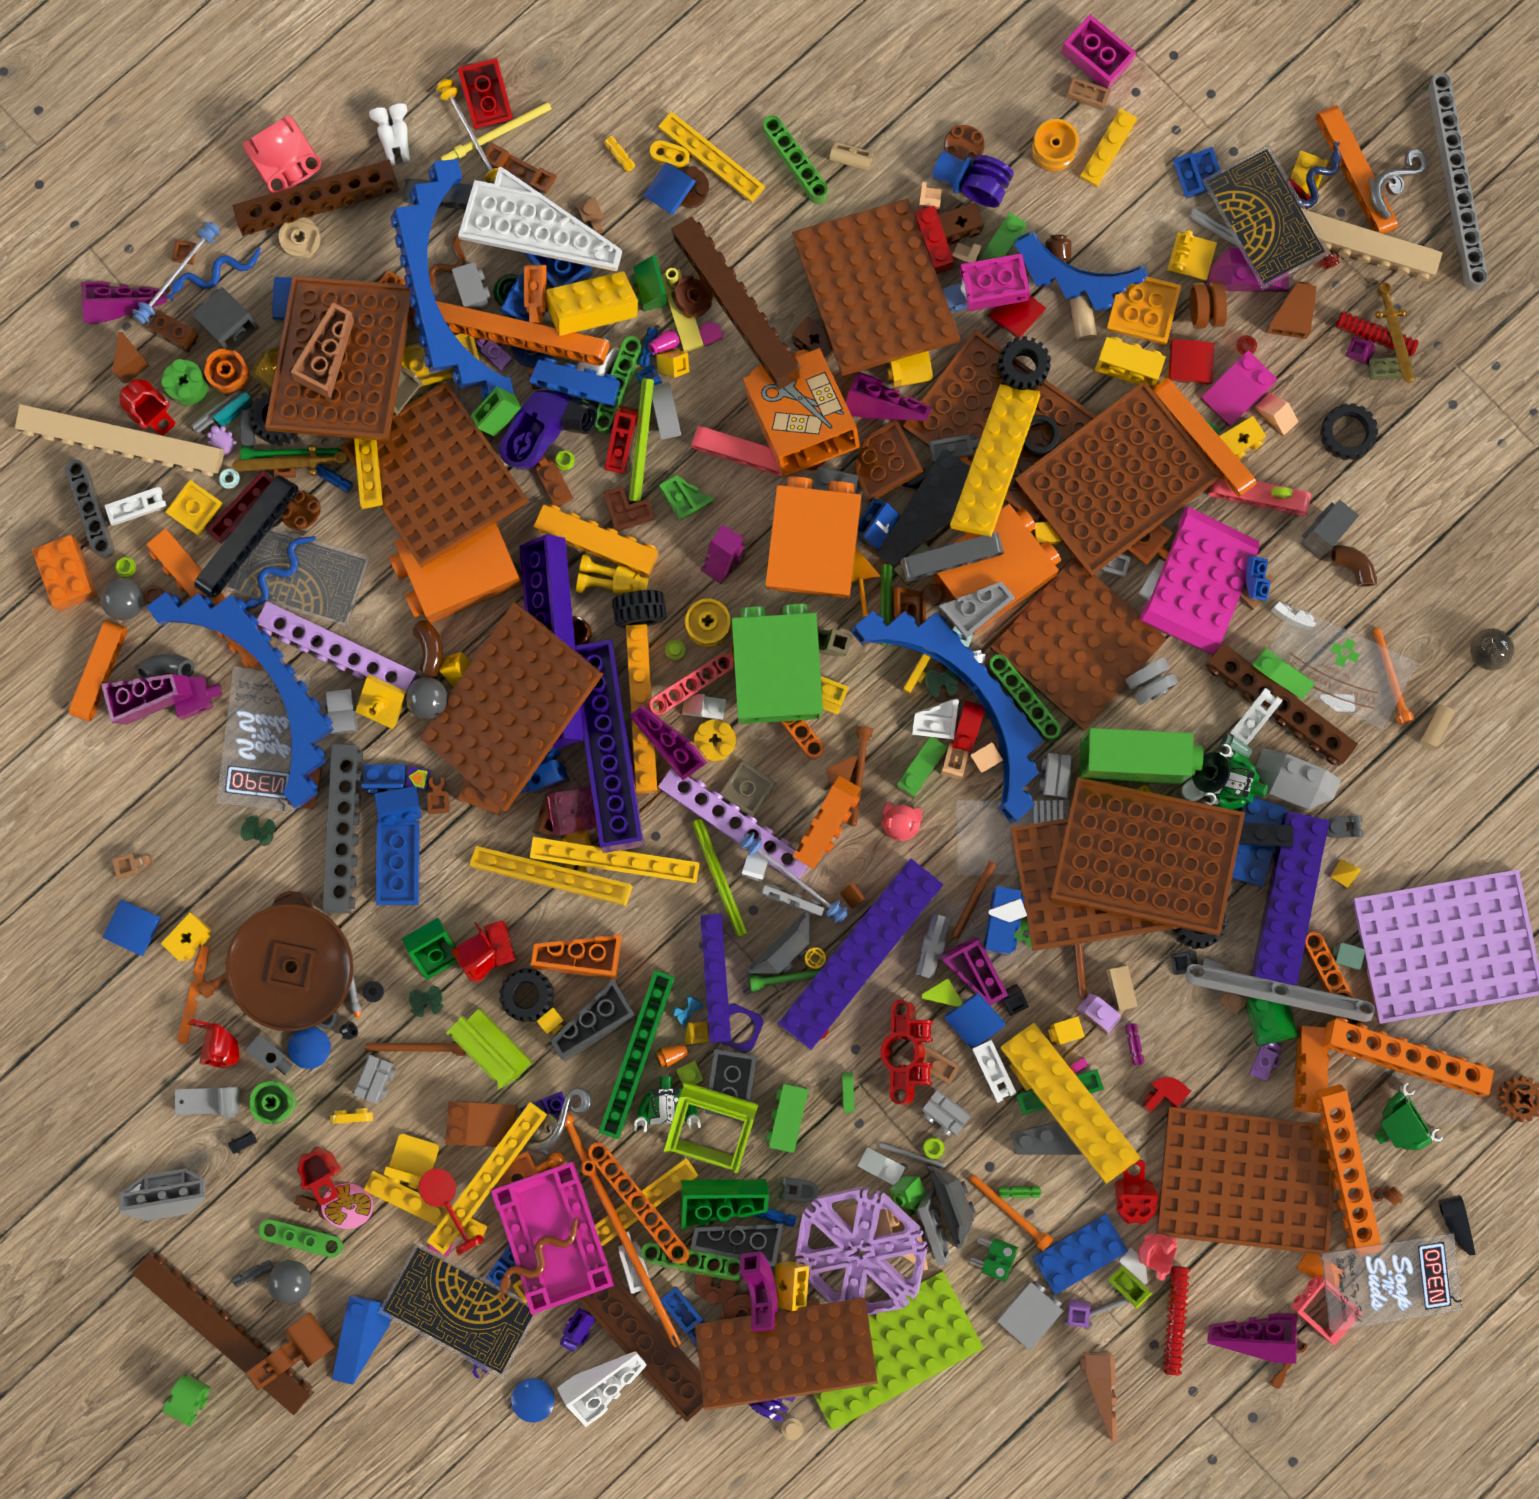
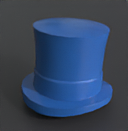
M943 151L933 169L932 179L953 187V193L958 194L961 192L966 176L971 174L970 168L973 165V159L968 157L966 160H963L947 151Z

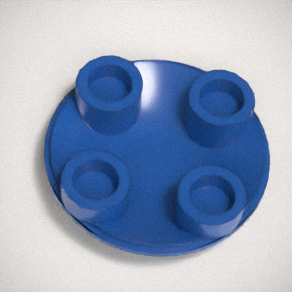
M316 1027L296 1031L288 1043V1053L291 1060L297 1066L304 1069H314L322 1065L327 1060L331 1048L328 1036Z
M528 1378L520 1382L514 1389L511 1398L512 1408L520 1419L526 1422H539L551 1413L554 1406V1392L543 1380Z

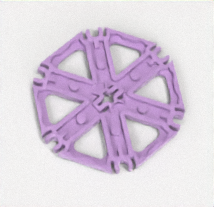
M863 1186L820 1195L815 1198L812 1205L816 1209L808 1205L802 1213L795 1257L799 1256L796 1259V1263L803 1262L809 1266L808 1283L829 1303L863 1298L869 1275L891 1298L874 1303L866 1301L868 1315L902 1309L907 1306L910 1300L906 1295L914 1299L919 1292L928 1248H924L927 1244L926 1241L919 1242L917 1240V1237H921L923 1231L919 1230L921 1227L884 1192L881 1195V1200L879 1199L881 1194L879 1190L876 1191L874 1197L870 1196L869 1187H866L863 1193ZM851 1198L857 1200L858 1206L853 1228L832 1209L833 1202ZM886 1208L904 1224V1230L875 1237L880 1210ZM815 1224L836 1245L820 1249L810 1248L808 1239L811 1225ZM858 1248H860L861 1251H866L863 1256L861 1255V1253L856 1252ZM914 1254L916 1261L913 1277L909 1279L903 1277L885 1259ZM846 1267L842 1292H835L821 1279L820 1272Z

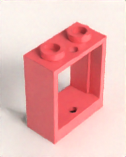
M1319 1275L1308 1282L1307 1288L1302 1294L1295 1297L1293 1305L1290 1307L1334 1346L1356 1321L1355 1317H1359V1315L1355 1316L1357 1311L1354 1308L1355 1306L1349 1300L1347 1302V1299H1344V1296ZM1322 1287L1340 1303L1345 1302L1344 1304H1346V1308H1343V1311L1341 1310L1325 1330L1303 1311Z

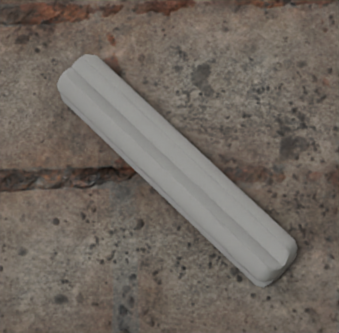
M1197 208L1191 211L1189 219L1236 247L1242 245L1234 230Z
M241 390L232 393L192 423V428L197 433H200L216 420L213 416L243 394Z

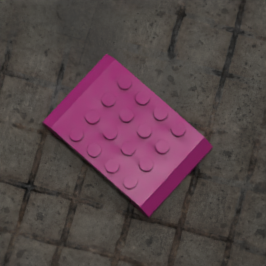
M1185 507L1177 525L1179 529L1152 596L1145 603L1139 621L1212 655L1221 645L1246 583L1248 556H1257L1259 541L1190 507Z
M573 1162L491 1190L517 1266L534 1270L537 1266L534 1246L538 1239L546 1235L566 1240L569 1237L574 1218L578 1217L577 1235L573 1243L565 1248H558L550 1244L544 1245L543 1254L546 1263L544 1272L539 1277L532 1279L520 1275L531 1315L614 1286L600 1238Z

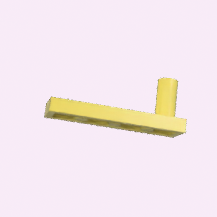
M669 268L661 276L684 352H689L702 348L704 344L695 317H685L676 307L671 296L675 285L682 279L680 269Z

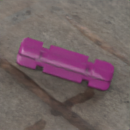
M1128 1024L1125 1026L1126 1034L1129 1035L1127 1039L1130 1054L1133 1055L1131 1057L1133 1065L1144 1064V1057L1141 1055L1140 1037L1137 1035V1024Z

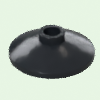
M1209 752L1204 754L1201 771L1195 770V774L1192 775L1196 788L1204 793H1215L1222 789L1230 777V763L1220 753Z

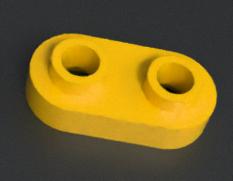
M662 140L655 141L650 147L651 158L658 163L665 164L667 162L677 169L686 167L689 164V152L684 147ZM661 150L664 154L658 155L657 152ZM682 157L683 160L681 162H678L676 158Z
M368 1108L355 1109V1114H347V1110L334 1111V1115H330V1124L373 1121V1112H368Z

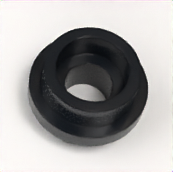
M368 982L363 988V996L369 1002H378L384 995V988L379 982ZM371 988L377 990L376 995H370L369 991Z

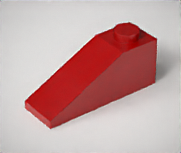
M620 405L616 410L604 470L625 474L636 432L638 409Z

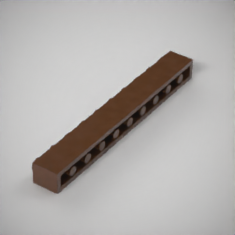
M690 217L672 227L673 239L778 390L799 379V369H801L799 362L796 358H791L789 348L784 342H780L776 329L774 327L770 328L764 312L760 313L758 311L755 299L752 296L749 298L746 294L747 289L742 281H737L733 268L725 264V257L720 251H716L712 238L710 236L706 237L702 224L700 222L697 223L693 217Z
M153 1252L148 1254L132 1273L243 1372H248L273 1353L272 1351L268 1352L265 1350L263 1342L258 1338L249 1336L246 1333L248 1330L241 1323L236 1324L230 1319L232 1317L230 1313L225 1309L220 1310L214 1305L216 1303L214 1299L209 1295L204 1296L198 1291L200 1288L193 1281L190 1280L188 1282L182 1277L184 1274L177 1267L174 1266L172 1268L166 1263L168 1260L161 1253L158 1252L156 1254ZM290 1367L264 1386L263 1389L292 1415H295L315 1392L311 1390V1384L304 1379L300 1380L297 1378L295 1370Z

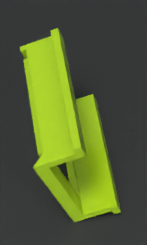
M481 1008L468 1020L461 1016L446 1032L447 1035H453V1040L494 1082H498V1090L515 1081L533 1063Z
M684 1082L664 1152H676L734 1170L735 1173H738L759 1104ZM689 1104L744 1121L734 1156L679 1139Z

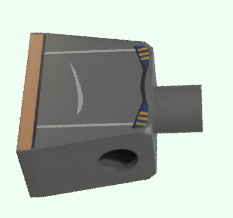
M262 1030L245 1049L249 1055L269 1071L276 1068L283 1075H286L293 1067L284 1058L287 1052ZM268 1053H274L276 1059L271 1060L268 1057Z

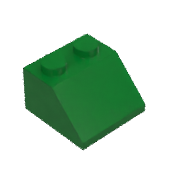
M653 255L634 266V274L631 275L633 287L637 286L639 293L636 294L638 306L642 305L644 312L668 306L657 257Z
M439 917L402 938L409 956L426 980L457 963V960L451 953L456 945Z
M1252 997L1248 998L1246 1009L1256 1046L1299 1038L1289 1005Z

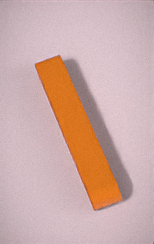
M1334 105L1316 114L1317 123L1332 152L1335 149L1333 142H1336V144L1340 142L1338 145L1341 153L1339 166L1372 231L1385 234L1396 229L1398 223L1385 196L1386 208L1392 214L1388 219L1385 220L1380 213H1377L1371 203L1369 178L1375 180V176L1340 108Z
M1165 378L1152 388L1154 393L1237 496H1242L1257 484L1250 471L1169 378Z
M731 642L729 645V655L734 661V654L732 652L734 645ZM805 720L780 722L806 757L816 760L822 756L823 745ZM798 728H804L807 731V735L799 738L796 736L795 731ZM815 744L820 748V751L813 755L809 753L808 747Z
M602 1143L592 1144L589 1147L588 1155L667 1256L676 1264L685 1263L689 1259V1250L610 1150ZM598 1149H604L603 1157L596 1159L595 1152ZM616 1165L617 1172L614 1175H608V1168ZM630 1182V1189L626 1192L621 1191L622 1183ZM638 1198H643L644 1203L642 1207L634 1208V1201ZM650 1215H656L657 1221L655 1224L648 1225L647 1218ZM664 1231H669V1240L662 1242L660 1235ZM683 1248V1256L678 1259L674 1258L673 1253L675 1249Z

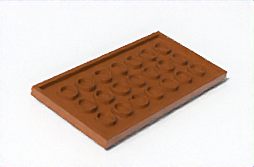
M865 1297L800 1307L797 1311H778L775 1313L774 1330L754 1332L751 1329V1315L695 1324L705 1411L878 1384Z

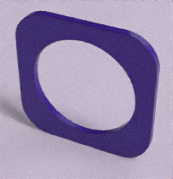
M736 1004L729 1005L730 1016L735 1013L748 1015L754 1022L755 1031L752 1038L745 1043L736 1044L731 1041L720 1043L741 1052H749L753 1049L762 1029L763 1018L753 1011Z

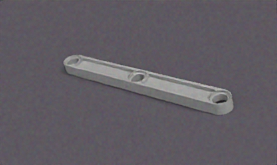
M1199 964L1189 965L1185 974L1186 981L1193 985L1358 1021H1370L1375 1012L1374 1005L1365 1000ZM1191 972L1198 973L1200 976H1193ZM1276 990L1281 991V992H1283L1285 995H1279V994H1277L1275 991H1276ZM1359 1009H1365L1369 1013H1363Z

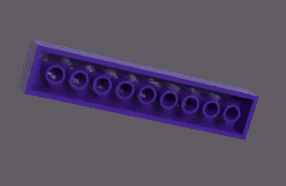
M545 534L519 546L524 608L575 650L566 541L564 537ZM581 708L576 712L551 749H558L583 740Z
M612 639L575 645L576 652L603 673V676L580 707L602 853L644 847L616 655Z
M910 858L779 1021L778 1025L811 1051L944 884Z

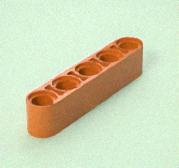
M108 620L103 623L71 702L69 715L88 722L93 719L103 695L101 684L108 683L125 640L127 627Z
M1317 932L1307 933L1304 952L1324 992L1337 995L1342 993L1346 997L1354 998L1321 934ZM1310 936L1314 937L1317 941L1314 948L1308 945V938ZM1320 955L1326 958V965L1324 967H1321L1317 962ZM1330 974L1336 978V983L1333 986L1329 985L1327 981ZM1355 1020L1352 1025L1362 1024L1363 1021Z

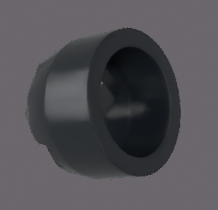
M350 1021L340 1027L339 1033L342 1034L343 1039L351 1040L357 1037L358 1029Z

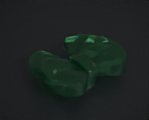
M950 669L940 674L935 670H930L926 673L925 684L928 688L927 692L933 697L937 698L939 696L940 687L945 685L948 696L956 694L959 689L957 687L958 676Z
M257 815L248 817L241 827V838L244 841L254 838L259 840L262 846L269 845L273 840L274 830H276L275 823L269 819L260 828L258 827L259 818Z
M431 986L427 992L423 993L418 990L410 992L409 1002L413 1008L412 1013L418 1017L424 1016L425 1004L430 1005L433 1014L441 1012L444 1006L441 1004L443 1000L442 992L437 986Z

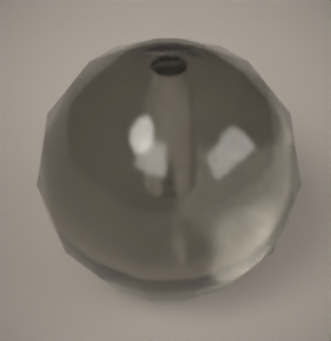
M1487 628L1474 636L1470 645V655L1478 667L1488 671H1497L1510 663L1514 655V644L1506 632L1496 628Z

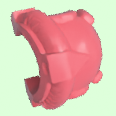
M887 801L882 810L883 817L881 820L884 832L893 840L901 842L914 837L920 830V822L922 821L921 807H914L912 809L907 805L894 806L893 803Z
M1162 1234L1145 1235V1241L1139 1247L1138 1260L1147 1268L1155 1270L1157 1272V1279L1165 1280L1166 1275L1170 1273L1178 1246L1176 1244L1177 1241L1174 1237L1169 1238Z

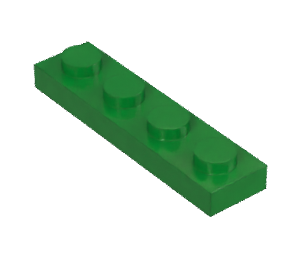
M1098 1069L1076 1075L1090 1094L1104 1090ZM1032 1090L1016 1095L1022 1115L1046 1108Z

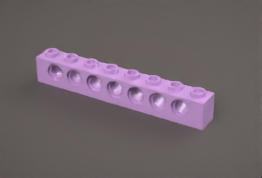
M266 601L257 619L259 621L257 625L261 627L260 630H265L269 636L272 633L278 635L279 641L288 645L292 642L298 645V650L307 654L311 651L316 654L315 658L325 663L327 660L335 663L334 667L345 671L347 668L353 671V676L361 680L372 675L389 683L387 681L388 675L396 673V681L390 684L407 691L411 683L419 676L416 672L268 601ZM285 620L284 628L276 629L277 622ZM298 629L304 630L301 638H295V632ZM316 638H322L323 640L319 647L313 646V641ZM337 646L341 647V653L337 656H332V649ZM358 655L360 657L358 664L351 665L350 659ZM373 664H377L378 671L374 674H370L369 667Z
M671 767L658 786L662 792L740 846H742L740 841L750 830H756L759 833L758 839H762L760 849L798 879L801 878L808 868L807 865L794 857L793 862L789 865H785L781 861V857L784 854L793 856L795 852L790 848L792 846L790 842L784 838L779 840L774 837L775 832L764 826L761 828L756 824L757 820L751 815H742L739 812L740 808L732 802L727 804L722 801L723 796L716 791L709 792L706 790V785L696 778L693 781L687 777L682 780ZM683 782L690 785V789L686 793H681L678 790V786ZM700 794L707 797V802L703 805H698L695 802V798ZM716 806H721L724 809V814L720 817H716L712 813ZM733 818H738L742 822L738 829H733L729 825ZM767 842H773L776 845V850L768 853L764 850V845ZM768 861L767 864L796 884L793 879Z

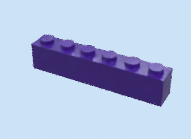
M722 914L700 915L710 1043L730 1042L732 1040Z

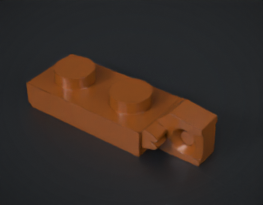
M543 455L539 464L535 466L536 472L553 505L559 507L574 498L556 463L553 462L552 458L547 460L545 455Z

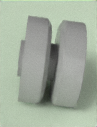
M1165 657L1147 665L1125 679L1129 689L1134 690L1144 686L1134 696L1139 706L1159 698L1180 683L1175 673H1169L1163 677L1160 676L1170 668Z

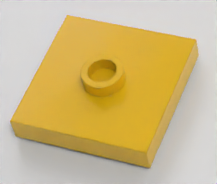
M189 480L165 513L200 537L224 504Z

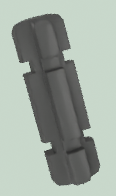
M267 1260L261 1263V1265H256L242 1272V1274L232 1277L234 1286L240 1287L245 1282L248 1283L263 1276V1273L271 1272L273 1268L272 1262Z

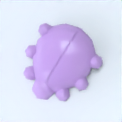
M212 426L211 432L207 434L211 438L207 443L208 446L225 449L224 456L229 455L237 444L231 437L232 432H225L226 428L224 426L220 427V429L218 426Z

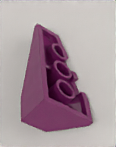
M643 705L629 715L682 780L708 762L706 756L694 742Z
M1274 1313L1268 1314V1318L1257 1320L1256 1317H1251L1247 1322L1229 1321L1209 1325L1207 1341L1208 1344L1270 1362L1296 1364L1297 1314Z

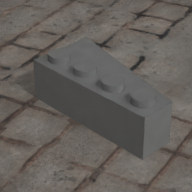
M612 979L551 1040V1043L561 1060L566 1062L637 1019L619 986Z
M1057 1121L1010 1133L1015 1154L1082 1155Z
M783 1224L695 1228L690 1250L739 1260L740 1254L761 1251L768 1260L770 1267L775 1268Z

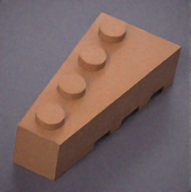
M332 303L291 370L294 381L328 399H331L354 320L350 311Z

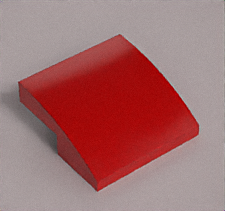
M1029 295L1028 301L995 307L987 317L1000 328H1005L1014 337H1019L1020 340L1046 311V307Z
M1172 339L1170 342L1169 379L1182 383L1212 384L1215 343Z

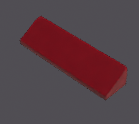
M262 470L206 531L222 544L273 479Z

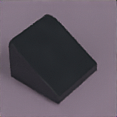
M1196 951L1171 954L1174 975L1186 974L1189 965L1198 964Z
M1018 984L1005 989L1008 996L1001 1000L1010 1016L1029 1007Z

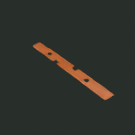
M200 946L193 973L196 980L191 981L177 1042L185 1044L188 1042L191 1025H188V1021L194 1018L197 1001H194L195 996L199 997L200 993L197 984L203 981L211 947Z

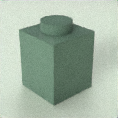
M1340 942L1332 947L1331 954L1338 966L1357 971L1361 969L1366 950Z

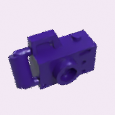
M578 1308L574 1316L569 1318L566 1323L560 1345L571 1352H574L579 1344L584 1345L590 1335L588 1330L596 1319L588 1311Z

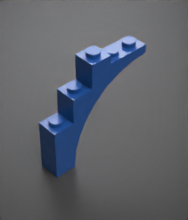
M1034 230L1025 233L1014 241L1019 253H1022L1023 261L1037 287L1039 285H1042V287L1047 286L1053 282V278H1056L1066 299L1069 297L1074 299L1083 294L1082 291L1085 290L1095 311L1099 309L1104 311L1110 308L1114 302L1113 293L1120 294L1127 290V286L1133 283L1135 285L1140 284L1148 276V271L1144 264L1130 270L1115 273H1095L1080 270L1054 256L1041 243Z

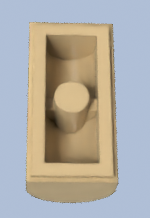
M835 142L831 149L829 160L869 171L874 153Z
M1084 295L1071 299L1069 303L1076 341L1097 338L1092 304L1089 297Z
M1444 705L1438 706L1420 741L1423 746L1431 750L1437 748L1455 710Z

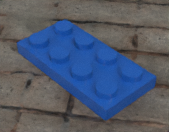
M1254 797L1251 804H1245L1244 807H1241L1240 812H1245L1243 823L1281 825L1286 807ZM1238 845L1232 879L1262 888L1275 847Z
M377 821L376 905H419L420 821H404L382 826Z
M1105 1213L1046 1248L1043 1252L1041 1251L1033 1256V1259L1054 1295L1125 1254L1128 1252V1249Z

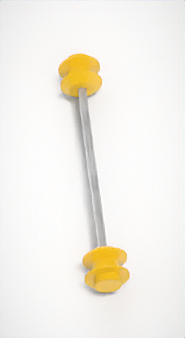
M443 79L438 83L436 91L438 93L442 92L441 100H451L489 170L484 177L485 181H490V183L494 184L499 168L492 169L454 97L459 89L452 87L455 83L454 80Z

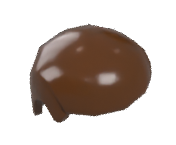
M572 616L575 645L589 643L592 637L591 626L582 618Z

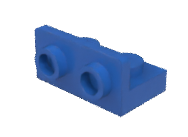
M363 764V784H361V789L367 790V794L379 793V790L391 791L406 788L405 764Z

